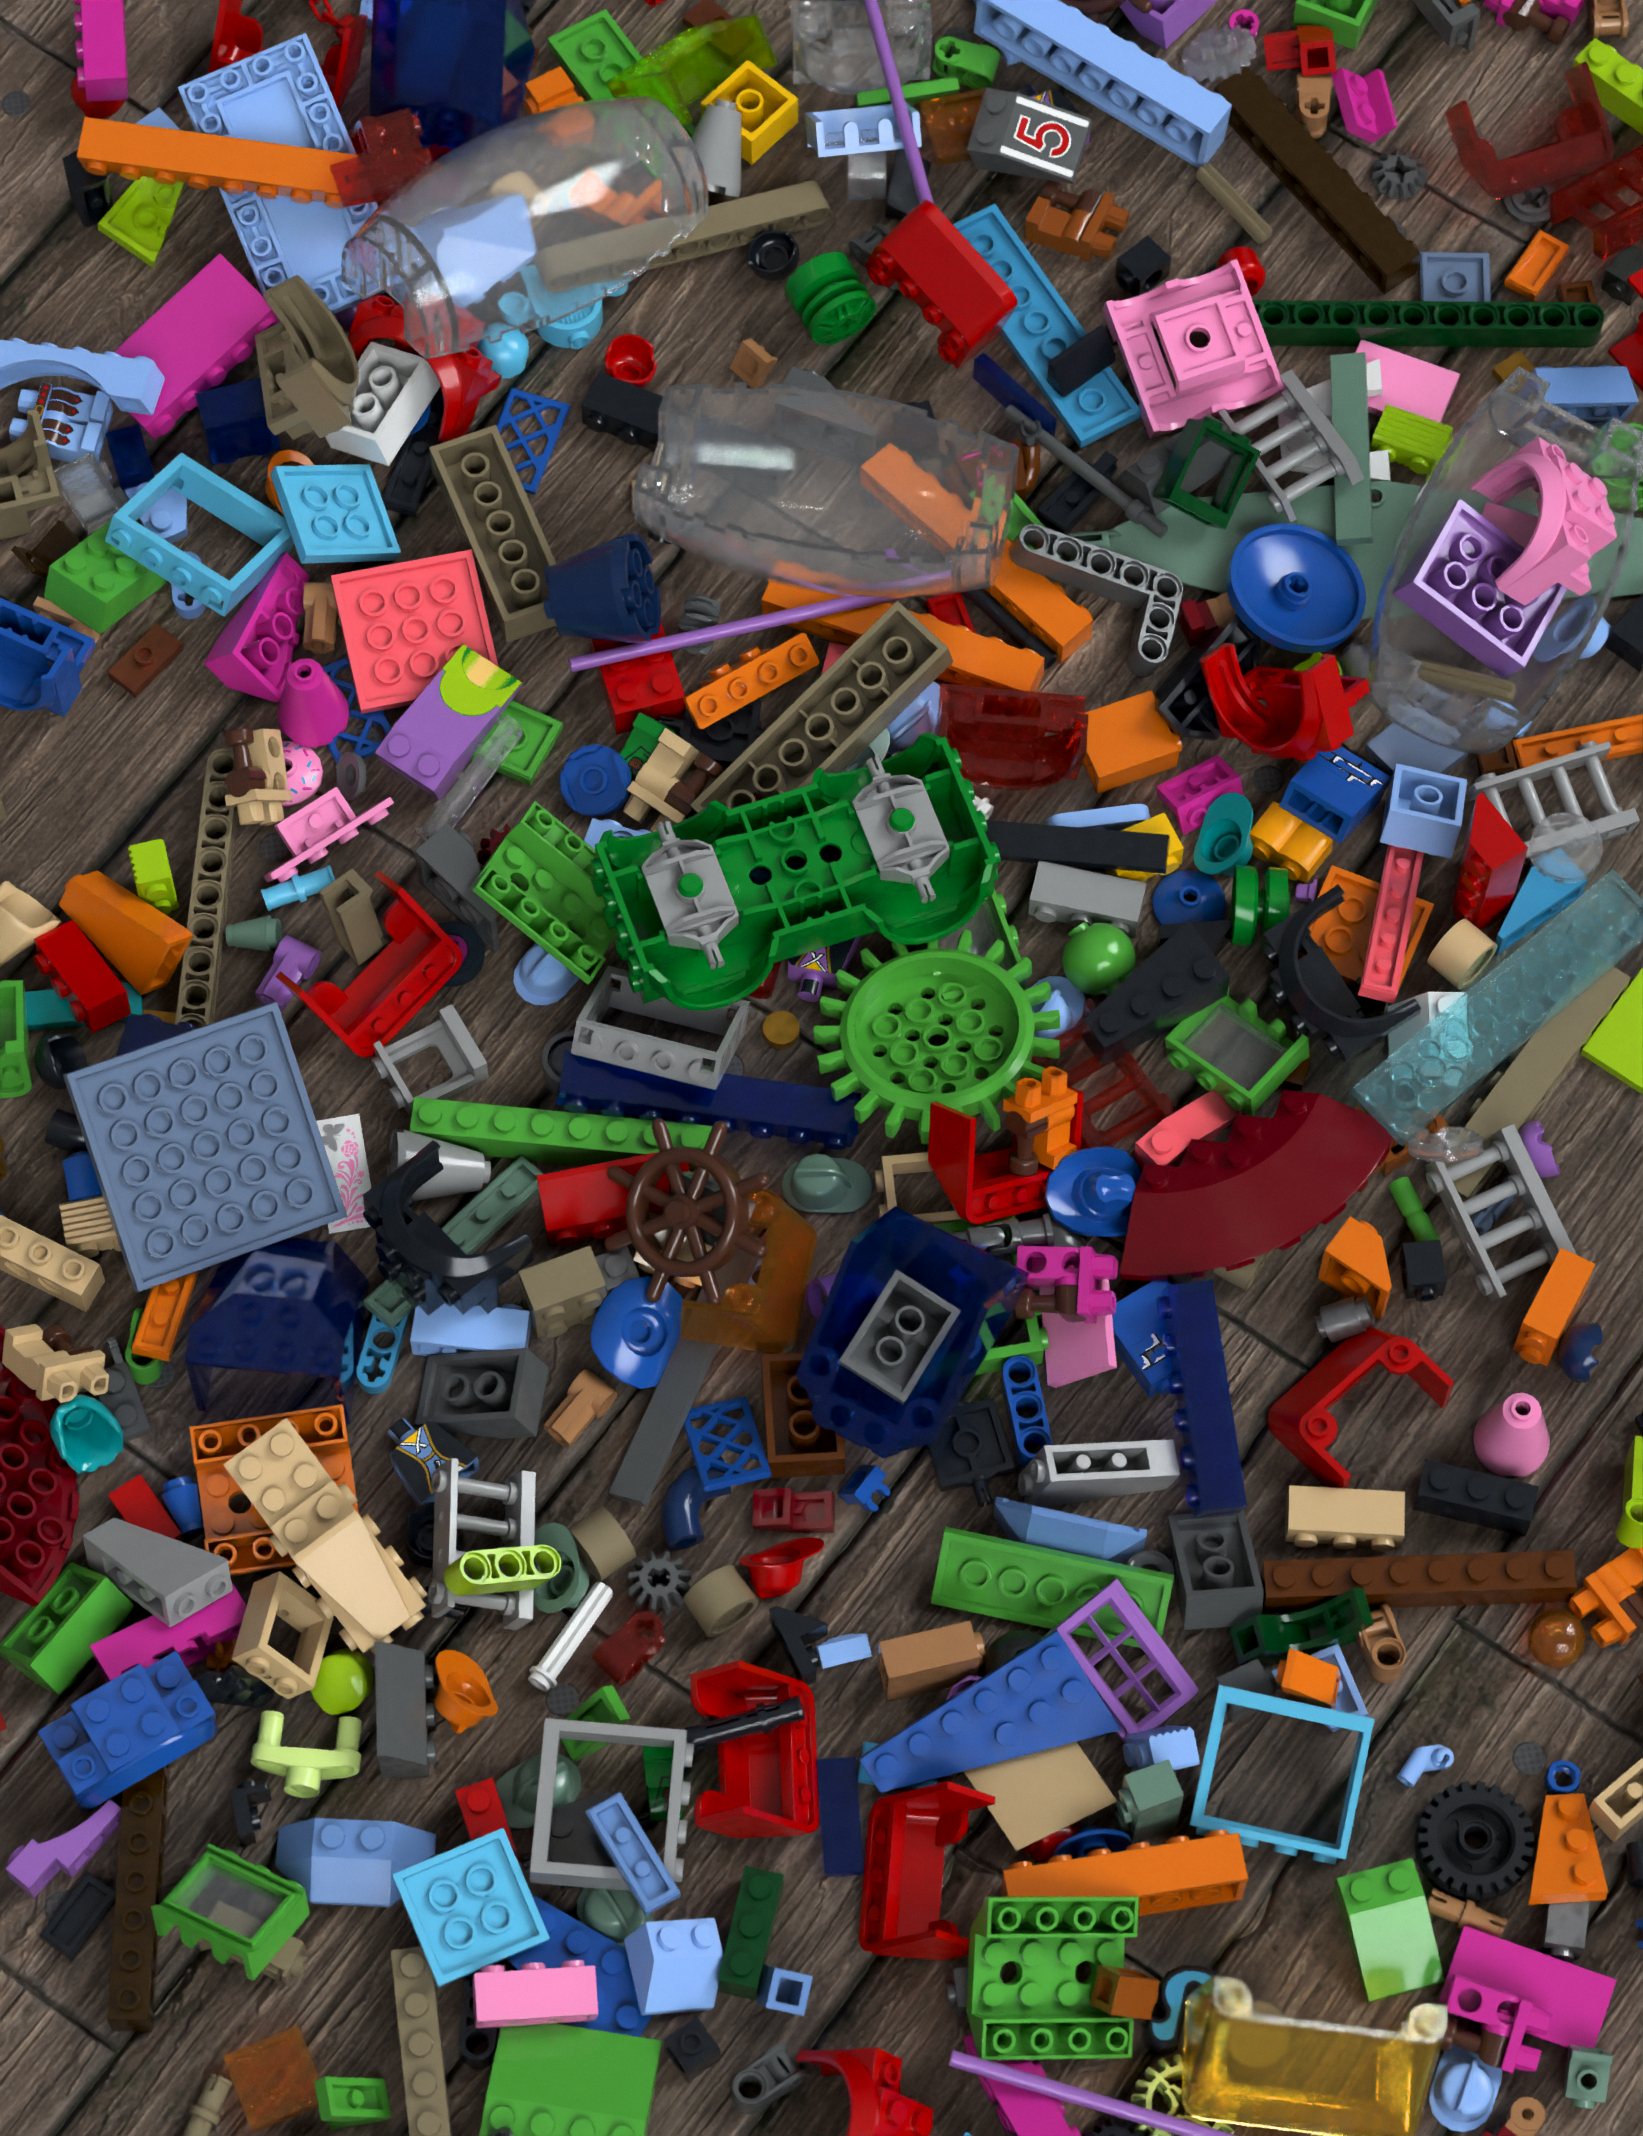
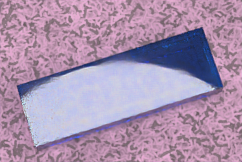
M982 353L974 359V380L1005 408L1009 405H1014L1034 422L1035 419H1038L1041 427L1055 438L1056 418L988 355Z
M856 1757L817 1759L824 1876L826 1878L864 1875Z

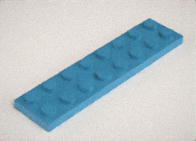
M994 203L954 223L955 228L1015 294L1018 302L1017 307L1000 334L1078 446L1082 448L1139 419L1141 416L1140 408L1110 366L1066 397H1062L1047 382L1048 362L1087 335V333Z

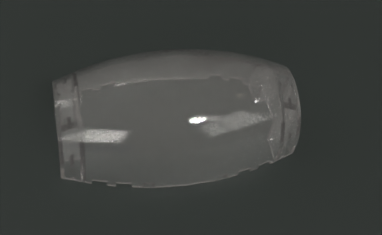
M647 96L600 98L561 105L523 116L484 132L439 157L406 181L385 200L343 247L341 256L342 281L362 300L382 290H385L404 308L405 340L425 359L470 350L469 343L488 338L490 344L502 341L503 333L519 329L524 334L592 305L648 270L649 261L656 256H666L671 251V244L677 238L685 239L708 215V186L704 168L691 138L679 120L663 104Z
M1521 367L1513 371L1481 402L1452 437L1427 474L1406 514L1388 560L1377 600L1369 649L1368 684L1370 692L1367 694L1373 705L1392 722L1422 739L1449 749L1473 754H1490L1506 746L1536 716V713L1544 703L1551 698L1588 645L1609 604L1624 565L1633 532L1630 531L1633 515L1638 508L1639 498L1636 497L1639 480L1643 477L1642 431L1615 417L1600 429L1545 401L1544 397L1551 383ZM1539 436L1551 445H1558L1564 452L1567 462L1577 464L1584 473L1592 478L1597 477L1603 482L1607 489L1606 499L1608 506L1615 517L1613 524L1617 538L1591 556V559L1586 562L1589 567L1588 577L1592 589L1582 596L1567 589L1525 668L1505 678H1501L1392 593L1409 563L1456 500H1463L1481 515L1486 502L1493 503L1491 499L1475 489L1471 490V482L1511 457ZM1531 486L1522 490L1501 506L1539 517L1536 501L1541 498L1540 492L1534 491ZM1417 658H1425L1514 682L1516 694L1512 702L1505 703L1489 697L1421 680L1417 677L1424 663L1417 660Z
M734 382V389H712V383L666 386L658 411V444L651 465L641 464L633 488L634 518L637 524L671 544L718 566L763 581L806 591L852 597L908 598L948 595L992 587L1000 569L1014 502L1020 448L982 430H979L977 435L959 428L960 422L948 418L946 423L927 417V410L893 400L850 391L769 383V389H747V382Z

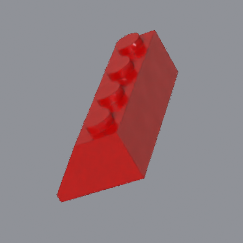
M1483 792L1477 795L1459 862L1453 901V912L1457 920L1460 921L1466 918L1480 931L1509 913L1528 850L1526 844Z
M659 1152L536 1175L539 1205L548 1245L569 1246L576 1243L578 1239L588 1237L605 1239L614 1235L615 1232L627 1229L625 1208L629 1190L611 1181L607 1177V1170L612 1166H617L635 1176L643 1164ZM689 1163L680 1164L682 1172H690ZM665 1173L655 1187L669 1194L671 1187ZM650 1201L649 1213L651 1211L661 1215L663 1208Z

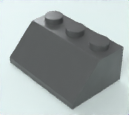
M1207 414V415H1206L1207 417H1210V418H1212V419L1217 420L1216 418H1214V417L1211 416L1210 414ZM1223 424L1221 430L1231 435L1230 428ZM1182 432L1140 458L1113 481L1114 485L1133 500L1139 499L1150 508L1149 512L1155 516L1170 507L1168 504L1154 498L1153 495ZM1202 437L1180 489L1191 493L1225 470L1234 453Z
M375 1642L377 1758L382 1779L429 1776V1764L436 1763L435 1740H428V1726L435 1725L434 1702H427V1688H434V1665H427L423 1651L386 1642Z

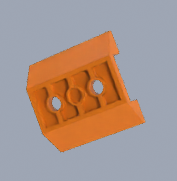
M343 1404L189 1427L204 1524L205 1551L227 1559L230 1576L297 1566L289 1553L282 1557L268 1538L274 1535V1533L252 1503L249 1510L245 1513L237 1514L231 1511L229 1507L231 1499L238 1494L245 1495V1493L223 1464L287 1418L335 1484L339 1486L344 1482L357 1499ZM356 1502L352 1506L359 1514L358 1503Z

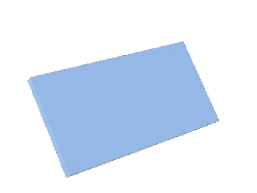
M306 33L178 87L197 133L357 155ZM364 171L362 173L357 205H346L343 209L332 208L325 205V202L311 200L310 204H301L292 201L290 197L278 195L276 199H266L256 195V192L243 191L242 194H231L219 187L263 297L264 291L298 275L322 299L331 312L335 314L357 305L376 294L380 295L410 282Z

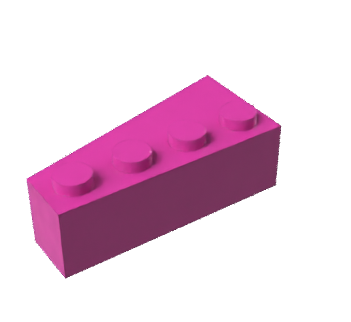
M74 0L75 5H81V11L75 12L76 33L82 32V39H76L77 60L84 61V66L77 67L78 87H85L87 101L128 100L124 0Z
M233 1582V1591L172 1627L167 1626L156 1616L152 1615L89 1645L97 1668L105 1682H110L139 1664L145 1669L177 1651L185 1667L188 1669L204 1660L207 1654H214L216 1641L224 1643L231 1641L233 1637L237 1640L247 1605Z
M970 2034L964 2037L966 2054L978 2057L973 2035ZM1030 2059L988 2060L1047 2078L1038 2060L1033 2062ZM976 2074L990 2103L995 2101L999 2103L995 2106V2109L1007 2136L1014 2133L1016 2136H1081L1075 2125L1069 2127L1063 2118L1066 2115V2110L1060 2099Z

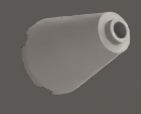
M716 99L715 105L707 104L673 175V183L740 198L741 112L735 110L736 103Z
M393 1129L388 1150L392 1155L390 1165L387 1164V1176L405 1164L431 1141L434 1140L440 1145L438 1149L439 1160L444 1169L417 1189L411 1197L413 1201L480 1191L483 1183H489L491 1163L490 1161H485L483 1153L408 1130Z

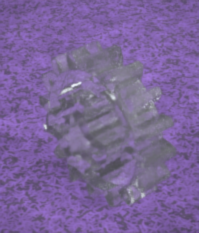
M1224 25L1218 31L1213 27L1204 33H1199L1198 40H1189V47L1182 50L1184 56L1181 57L1185 71L1188 72L1190 77L1197 76L1200 82L1207 77L1210 79V82H1214L1218 76L1227 79L1235 73L1239 74L1241 66H1250L1249 59L1256 58L1255 50L1257 48L1253 35H1250L1248 28L1241 30L1240 25H1237L1230 29L1228 25Z

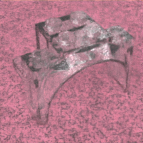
M863 0L790 3L793 84L814 83L827 89V91L855 96L858 92L887 88ZM877 0L900 84L902 85L909 80H929L932 47L930 3H928V0ZM895 36H906L894 43ZM824 38L825 45L815 39Z

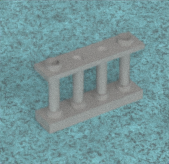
M1291 369L1280 376L1285 390L1280 392L1281 396L1237 423H1234L1225 409L1220 411L1219 415L1223 424L1228 426L1231 432L1244 435L1288 408L1290 410L1296 408L1299 411L1296 414V419L1250 445L1261 451L1259 457L1304 430L1306 432L1311 430L1314 432L1315 435L1312 436V441L1266 468L1258 457L1253 468L1270 493L1266 496L1277 514L1283 511L1288 520L1293 522L1297 519L1290 504L1294 499L1335 475L1340 477L1344 474L1352 486L1365 478L1352 451ZM1320 452L1322 455L1327 452L1330 454L1331 457L1328 458L1329 463L1283 490L1275 481L1276 478Z
M1596 741L1587 742L1578 746L1576 752L1496 776L1495 773L1482 775L1475 779V783L1467 794L1469 800L1472 801L1483 792L1511 826L1499 792L1519 787L1537 833L1534 835L1533 840L1524 842L1528 850L1523 866L1531 864L1544 853L1549 856L1557 849L1566 853L1633 832L1640 822L1635 808L1623 811L1622 807L1617 806L1600 760L1605 759L1611 749L1609 741L1597 745ZM1584 765L1587 767L1604 811L1601 815L1602 818L1590 822L1582 814L1566 772ZM1549 776L1553 777L1570 821L1568 829L1555 832L1554 828L1550 829L1533 781Z
M1514 1124L1491 1134L1494 1140L1492 1147L1446 1168L1442 1158L1425 1165L1428 1173H1426L1427 1182L1434 1193H1439L1476 1270L1475 1281L1477 1287L1484 1296H1488L1490 1302L1507 1295L1502 1285L1503 1283L1543 1264L1548 1263L1552 1265L1561 1247L1576 1254ZM1498 1160L1501 1163H1505L1510 1174L1508 1181L1462 1202L1453 1181ZM1514 1194L1517 1197L1521 1196L1527 1209L1524 1211L1525 1215L1481 1236L1478 1235L1469 1217L1470 1215ZM1529 1229L1537 1230L1543 1242L1540 1250L1500 1269H1494L1486 1249Z
M449 1459L435 1469L431 1480V1489L435 1492L433 1576L428 1590V1600L432 1604L431 1617L440 1618L453 1609L456 1603L499 1610L500 1614L503 1615L502 1628L518 1630L533 1620L534 1589L503 1592L502 1595L493 1593L456 1595L446 1587L444 1572L448 1565L467 1553L456 1550L457 1529L501 1536V1539L504 1541V1548L534 1545L536 1472L521 1470L508 1479L505 1484L458 1477V1459ZM458 1493L502 1500V1503L505 1504V1520L500 1521L458 1514ZM499 1565L500 1571L507 1576L505 1569Z

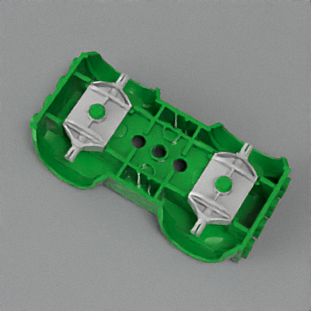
M928 732L921 734L911 746L883 761H881L880 757L875 756L874 762L870 758L865 762L866 767L852 771L825 773L822 768L816 769L812 784L732 809L715 800L709 802L697 814L671 826L670 821H664V826L662 822L657 824L655 827L657 831L625 838L613 836L612 830L603 832L599 843L595 844V858L590 860L594 874L591 876V882L596 896H603L606 905L603 908V914L608 928H615L618 939H615V946L621 961L627 959L630 971H627V977L633 993H640L643 1004L666 998L676 1006L687 1010H713L740 1001L755 991L765 981L773 964L875 931L888 940L902 945H919L950 935L965 925L977 913L984 897L993 895L995 880L999 878L997 864L1001 863V858L996 843H989L985 832L988 831L983 812L981 810L976 811L972 802L975 800L972 784L969 779L963 780L959 770L962 769L959 753L956 748H950L946 736L940 737ZM832 845L841 851L842 856L837 862L827 863L820 857L821 849ZM798 856L805 860L806 865L801 869L794 870L789 868L785 862L790 857ZM757 867L768 869L772 876L770 881L765 882L764 885L753 883L749 877L753 869Z

